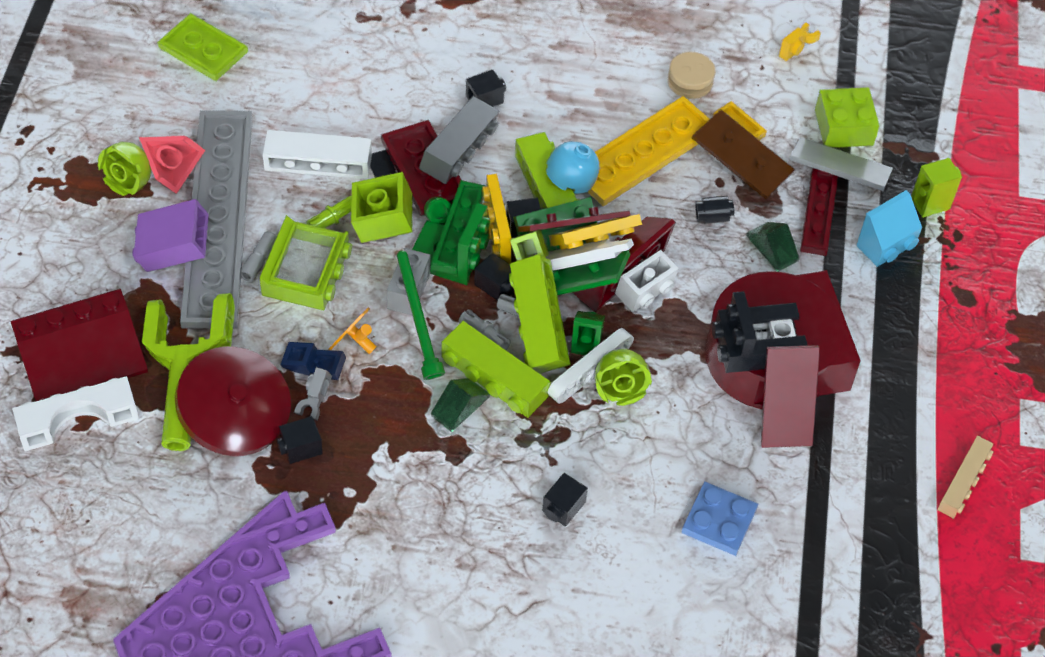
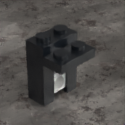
M745 291L733 292L731 304H727L726 309L718 310L716 322H712L713 338L718 339L719 342L717 347L718 360L724 363L726 373L764 370L766 367L767 347L808 346L805 335L797 336L794 320H799L800 318L797 304L787 303L748 307Z

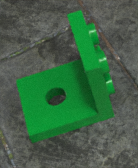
M476 204L458 242L457 275L431 270V261L444 226L426 220L412 250L430 254V274L468 285L472 270H475L479 264L481 250L487 248L490 235L486 234L490 225V218L487 217V205Z

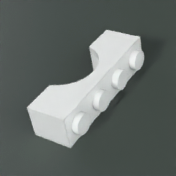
M127 376L119 379L113 378L94 386H84L65 394H55L50 398L36 402H26L21 406L12 408L24 451L53 444L58 429L66 421L77 416H96L104 420L110 427L139 419Z

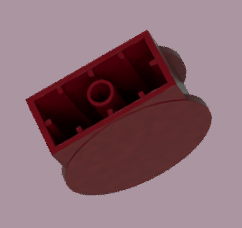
M827 270L800 275L776 271L753 273L734 281L720 294L713 309L706 341L705 356L712 377L732 398L745 405L763 410L765 369L726 373L724 363L718 360V339H714L712 335V322H716L718 310L726 309L727 304H731L733 292L745 291L748 307L787 303L797 304L800 315L799 320H794L797 336L805 335L808 346L818 345L820 348L816 398L821 395L851 391L861 360Z

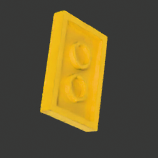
M497 174L486 175V186L482 187L484 202H487L482 204L487 205V217L490 218L487 232L490 235L489 240H493L492 252L510 264V229Z
M640 214L614 218L549 235L551 246L560 245L561 250L583 246V240L589 243L609 239L608 233L611 236H620L635 232L634 227L642 225Z

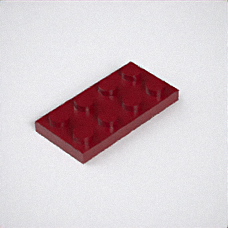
M429 120L381 134V142L397 172H403L412 191V201L420 216L425 215L424 206L432 197H442L452 206L458 186L462 180L459 175L456 178L453 176L447 184H444L419 169L425 150L437 137Z

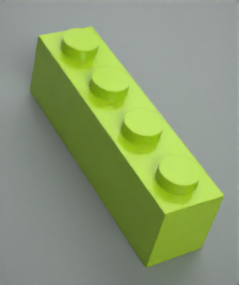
M545 132L518 138L515 141V158L533 197L538 198L540 208H549L579 200L574 194V189L568 187L566 191L560 189L548 177L546 173L548 165L546 163L554 151L555 145L553 141H549Z
M538 254L510 263L511 273L509 274V280L515 290L516 299L514 300V307L520 317L519 334L525 345L526 351L523 354L525 364L540 374L569 366L570 360L551 260Z
M462 321L442 341L441 357L446 364L451 367L455 366L470 381L477 382L486 388L491 396L498 397L507 403L514 412L521 413L529 418L549 397L550 381L465 321Z

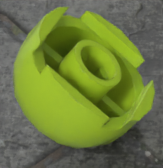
M133 142L115 143L102 150L98 156L99 170L103 168V172L106 175L103 178L104 182L120 195L135 194L147 184L151 177L152 169L146 153Z
M620 348L608 352L597 363L594 372L598 395L603 401H617L616 404L620 406L633 404L642 399L647 394L646 389L649 384L651 387L652 383L651 373L646 361L641 355L630 349Z

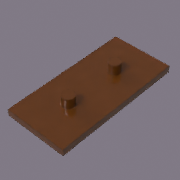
M719 110L692 136L695 142L765 199L795 171L794 168L723 110Z

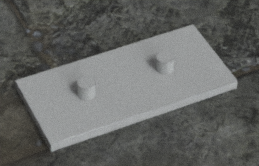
M801 137L789 159L884 191L893 169L892 167Z

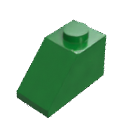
M577 311L574 319L570 353L587 355L601 343L605 315L595 312Z

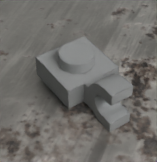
M316 367L314 374H310L306 383L308 399L301 400L297 404L294 413L302 416L304 409L309 406L312 407L310 417L313 416V419L318 421L320 415L319 407L321 402L324 401L332 375L327 370Z

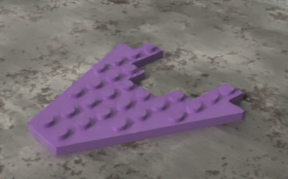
M287 491L282 492L113 639L119 657H392V653L380 628L323 650L311 624L289 633L281 634L263 591V588L290 579L288 568L281 553L336 533L335 525L325 503L296 513Z

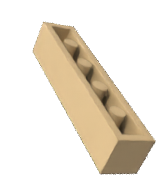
M979 436L976 437L944 495L938 511L953 519L957 513L961 514L965 506L963 503L964 499L968 501L972 493L970 490L971 486H976L979 477H977L978 473H983L986 464H984L985 460L989 461L993 454V451H991L993 443Z

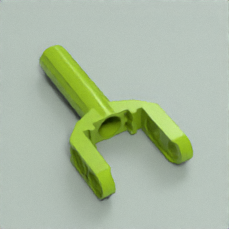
M231 293L218 294L213 300L210 339L199 337L198 344L168 346L166 341L168 317L162 300H150L147 302L142 343L150 352V355L169 370L161 441L164 448L172 451H185L191 446V437L181 425L176 412V387L185 367L195 357L213 348L231 347L235 314L234 299Z

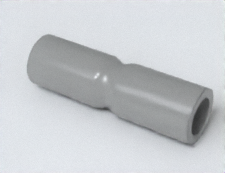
M267 231L263 234L253 253L241 268V278L245 281L252 282L265 260L269 257L277 238L274 233Z

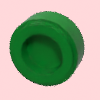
M432 197L424 206V214L432 223L443 224L447 220L451 204L442 197Z

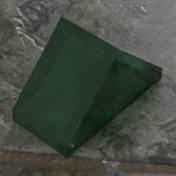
M766 222L747 232L746 236L777 272L799 261V255L787 223Z
M469 378L450 380L433 408L431 416L449 431L453 432L490 397V394Z

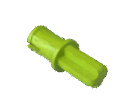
M348 196L332 207L329 205L325 206V210L306 220V223L321 228H327L332 224H339V219L351 212V196Z

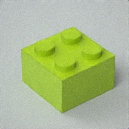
M870 88L820 90L815 106V114L823 145L832 148L874 146L880 125Z
M403 172L352 183L351 224L361 243L413 232L412 191Z

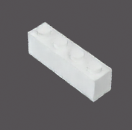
M267 130L263 149L265 171L368 179L372 157L370 138Z

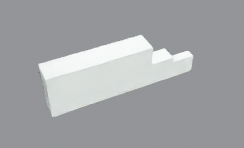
M632 238L610 242V239L586 243L576 248L549 251V255L545 258L551 260L552 270L554 271L615 258L622 251L629 250L634 244Z

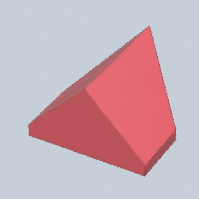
M187 136L139 137L155 179L177 194L205 152V149Z

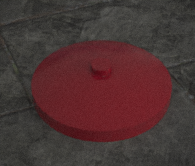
M227 346L205 351L195 357L185 367L176 387L175 407L181 425L198 444L218 454L246 456L264 450L280 436L279 426L287 424L290 416L291 397L284 377L268 359L245 348Z

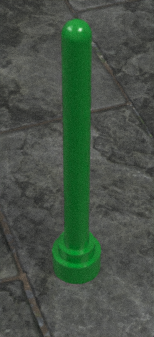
M401 250L397 253V259L424 357L423 367H421L423 379L439 378L445 375L442 362H439L438 358H435L408 254L406 251Z

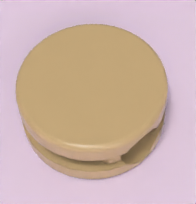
M684 52L675 56L669 66L668 85L675 94L688 99H697L707 95L714 83V63L707 56L698 52Z

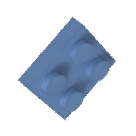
M704 481L681 533L736 556L757 511L758 503Z

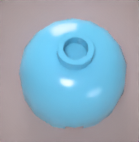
M575 141L564 142L555 148L546 163L548 165L546 173L550 180L565 191L567 187L575 189L574 193L576 194L588 192L595 184L600 170L598 156L589 146Z

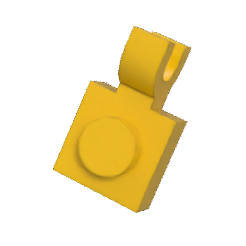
M804 23L801 28H796L782 40L779 57L788 61L794 55H799L805 46L804 43L812 44L820 39L821 32L816 30L814 33H808L810 24Z

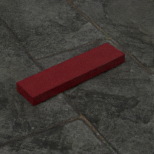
M815 168L812 169L800 252L826 256L838 176Z

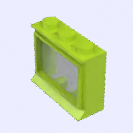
M286 215L260 275L262 296L324 311L328 301H332L334 298L336 280H341L344 271L343 262L345 259L350 258L352 252V243H349L348 231L342 233L295 222Z

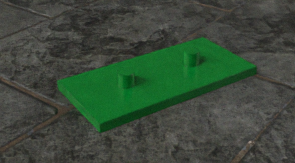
M629 250L622 251L615 258L554 270L553 275L557 295L618 283L630 257Z

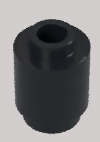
M725 195L702 198L701 201H695L697 222L704 221V224L729 222L730 216L735 214L733 200H729L728 196Z

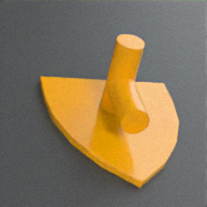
M369 307L328 350H332L346 334L354 339L368 354L377 347L367 337L372 332L370 325L364 324L359 329L355 326L370 310Z

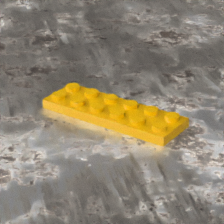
M684 96L675 100L595 152L598 156L600 170L595 184L588 193L604 207L697 146L698 143L692 139V136L710 119Z

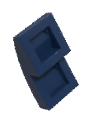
M288 342L280 365L284 369L308 376L314 374L317 367L327 370L332 375L331 380H339L346 356L343 351L318 350L314 343Z

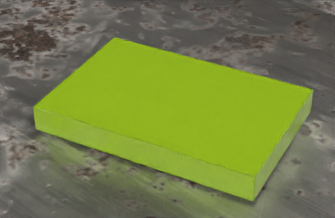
M191 13L158 41V47L214 81H217L248 53L247 45Z

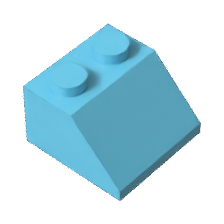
M907 190L866 213L856 246L877 267L886 261L888 263L893 261L905 250H912L919 242L918 238L922 226L911 195Z

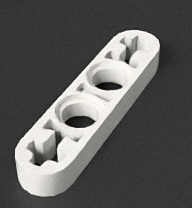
M623 328L615 331L553 381L548 389V395L559 404L566 401L594 378L596 365L605 354L620 348L629 349L634 341V337Z

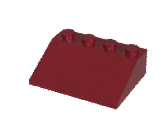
M121 288L10 321L35 401L50 398L55 394L72 392L84 386L101 384L113 378L119 379L127 376L128 379L148 372Z

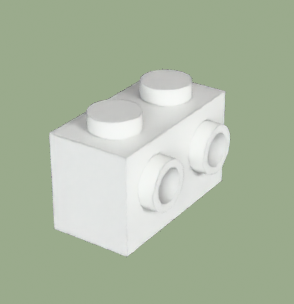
M660 250L622 275L615 294L632 312L640 307L646 308L659 294L665 295L675 286L674 280L679 268Z

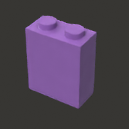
M196 199L138 214L137 226L135 227V246L132 250L134 260L146 272L205 258L209 214Z

